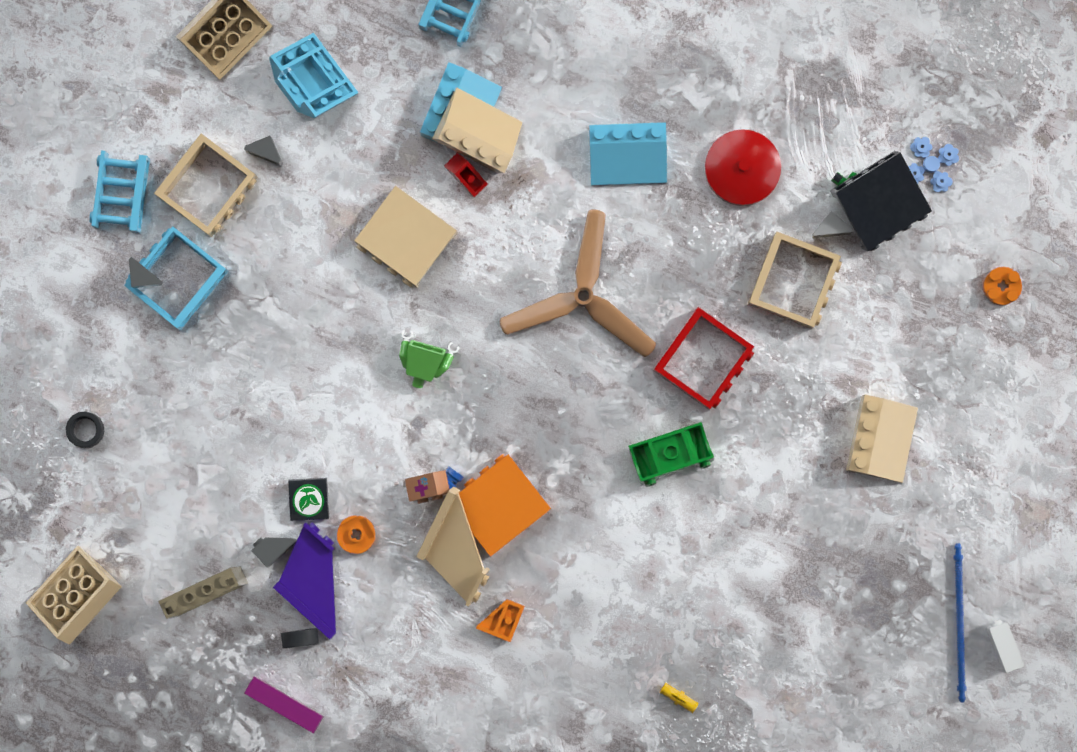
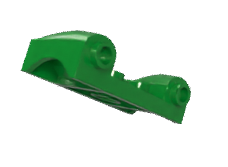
M702 422L628 446L640 484H645L646 487L655 485L656 480L661 476L692 466H700L701 469L710 467L711 462L714 461V455L709 446Z

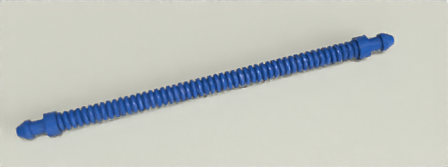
M956 543L954 547V560L956 564L955 593L957 596V673H959L957 674L959 678L957 691H959L958 699L963 703L966 699L965 691H967L964 679V602H962L963 567H961L963 566V555H961V544Z

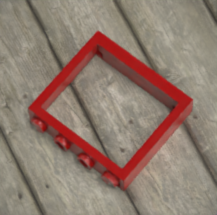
M698 307L653 371L706 409L710 410L712 407L716 409L722 400L719 398L723 391L727 393L733 384L730 381L734 376L738 377L744 368L741 366L745 360L747 362L750 361L754 355L752 350L755 346ZM700 317L745 348L743 354L709 401L664 370V367Z

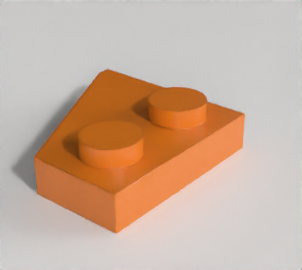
M506 599L480 622L476 629L511 642L525 606Z

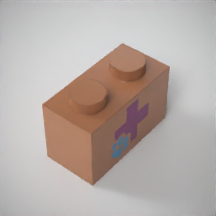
M446 470L405 479L409 502L417 501L418 504L429 502L428 498H431L432 501L443 499V495L447 494L450 490Z

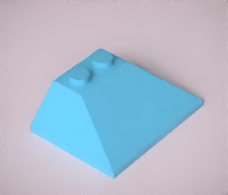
M314 33L269 57L275 83L296 111L301 114L316 118L358 94V91Z

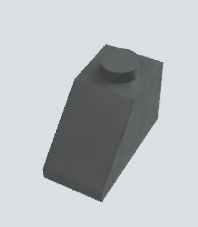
M261 537L253 544L254 548L251 551L268 568L288 551L297 540L295 538L265 537L263 539Z

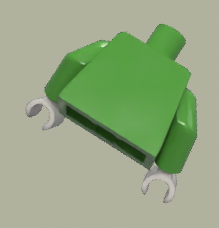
M403 330L402 337L404 341L401 342L399 352L402 366L406 369L407 375L414 377L412 386L423 388L425 380L432 382L433 378H439L449 369L454 359L453 355L459 351V346L456 351H452L450 349L452 343H450L447 347L448 353H446V349L413 340L414 334L412 331L410 337H405L406 331Z

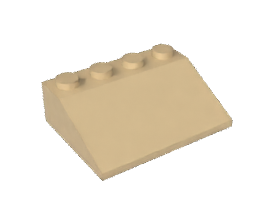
M211 0L176 38L220 80L266 34L272 25L248 0Z
M456 88L432 140L496 173H505L513 156L522 122Z
M866 394L862 395L846 471L903 483L918 408Z
M77 546L31 596L26 604L57 639L70 645L122 586L80 546Z

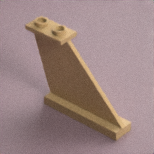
M453 487L448 491L416 557L421 560L426 559L466 601L465 605L469 607L473 602L476 603L481 596L479 590L481 586L484 587L488 582L489 576L487 574L490 569L487 567L484 569L459 495L460 490Z

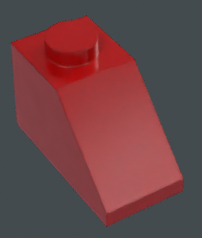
M458 153L444 165L449 173L473 197H476L488 185L469 161Z

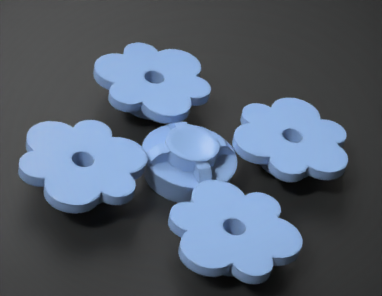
M915 138L914 143L910 145V149L916 157L921 156L925 158L923 167L917 166L916 163L908 166L917 184L924 179L923 174L926 170L929 173H934L933 178L930 180L933 190L935 192H940L941 190L946 192L953 181L948 177L947 172L941 173L937 170L940 167V163H945L947 166L957 163L959 161L958 149L953 148L951 144H946L944 148L939 149L940 155L938 158L929 156V151L932 150L929 138Z

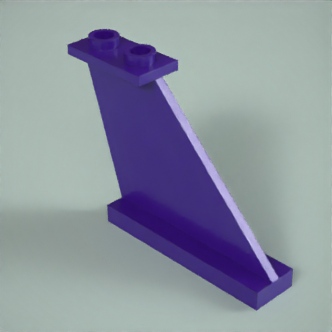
M305 522L281 578L273 588L327 638L332 639L337 634L332 552L336 548L333 546V540L327 535L323 537L318 533L320 529L314 523L308 524Z

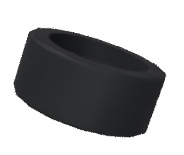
M86 411L72 415L66 425L67 438L73 445L81 448L94 447L103 439L105 432L101 418L96 414ZM87 418L94 422L96 434L89 441H81L75 436L74 427L79 420Z
M317 628L281 633L282 648L319 644Z

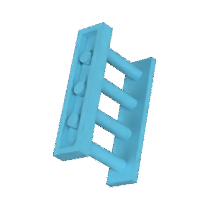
M429 0L418 24L419 29L426 32L428 27L437 28L458 37L457 45L461 47L462 43H466L470 35L468 29L481 0H466L473 3L469 13L445 4L443 0ZM442 10L466 20L462 30L435 20V17H433L435 11Z
M101 150V155L97 157L99 171L93 212H90L89 222L92 223L91 226L99 229L100 222L127 225V227H130L129 230L131 232L141 233L150 158L147 155H139V160L136 161L108 158L109 154L106 151ZM107 166L135 169L137 171L136 178L128 180L106 177ZM105 185L131 187L134 190V197L128 199L103 196ZM102 203L130 206L132 209L131 216L127 218L101 215Z

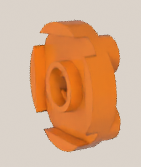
M997 267L984 278L983 292L993 304L1008 305L1017 300L1021 294L1022 281L1020 275L1011 268ZM1002 281L1007 285L1004 291H1001V288L997 286Z
M349 516L339 525L337 540L345 551L354 554L364 553L375 542V527L369 519L363 516ZM354 529L362 533L359 540L351 537Z

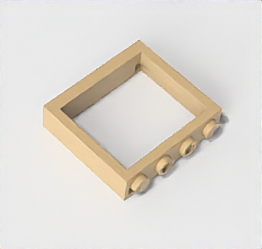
M201 133L154 194L212 237L218 231L220 232L222 229L221 224L224 220H229L233 215L234 207L244 201L245 193L248 189L252 190L255 187L254 185L258 177ZM206 146L247 175L208 227L168 197V194Z
M776 231L747 305L810 329L814 328L815 325L818 326L822 315H819L820 310L826 307L829 299L826 297L827 292L832 290L835 283L833 279L834 273H838L842 262L839 261L841 256ZM781 241L832 260L810 319L759 300Z

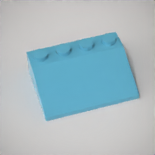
M448 62L420 130L421 136L432 140L456 88L494 107L502 87L463 67Z
M666 122L589 125L591 186L667 183Z

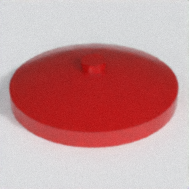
M734 130L722 135L713 143L705 160V176L711 190L723 201L738 206L753 205L764 200L775 189L781 174V160L776 147L767 137L752 130Z

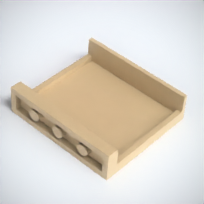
M395 185L354 241L358 244L356 248L364 254L369 252L373 255L372 260L379 265L384 263L388 266L387 271L394 276L399 274L404 278L402 282L409 287L414 285L417 288L421 279L458 232Z

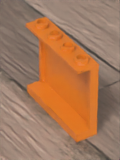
M504 454L500 455L494 460L496 463L491 468L489 466L485 467L479 472L480 477L476 480L471 478L464 484L466 488L459 492L472 534L490 557L551 510L550 506L509 454L506 456Z

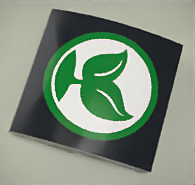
M327 478L288 480L290 521L329 519Z

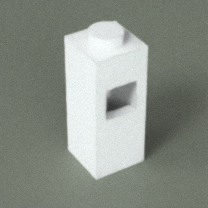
M1001 619L991 622L990 627H987L986 631L1002 672L1008 673L1024 667L1008 622H1001Z

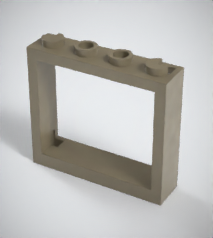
M241 566L230 567L158 602L166 619L174 618L243 587L248 582Z

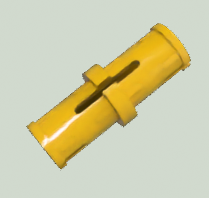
M666 682L659 692L674 701L675 705L679 704L691 713L695 711L699 704L684 695L685 692L682 690L678 691Z

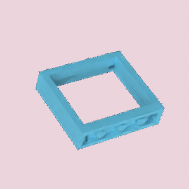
M172 226L171 229L169 228L162 234V240L151 247L149 251L151 253L148 257H144L139 263L150 270L174 239L178 237L214 266L216 270L176 319L138 288L131 287L130 274L124 286L173 326L181 330L229 271Z

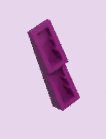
M254 676L244 694L312 733H315L324 718L323 715L294 697L288 696L259 677Z

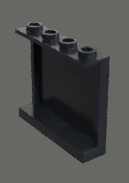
M898 151L891 152L830 190L832 196L839 201L862 243L861 248L866 251L876 250L879 248L880 243L892 240L896 237L895 234L908 230L912 227L911 224L924 220L928 217L927 214L932 212L901 152Z

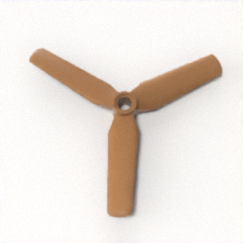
M591 209L587 213L575 271L578 287L575 292L558 293L500 318V327L505 334L508 335L568 315L575 308L581 306L586 308L594 321L643 357H647L652 353L656 343L608 300L593 295L592 289L599 277L606 218L604 212ZM580 292H587L589 298L586 301H581L578 298Z

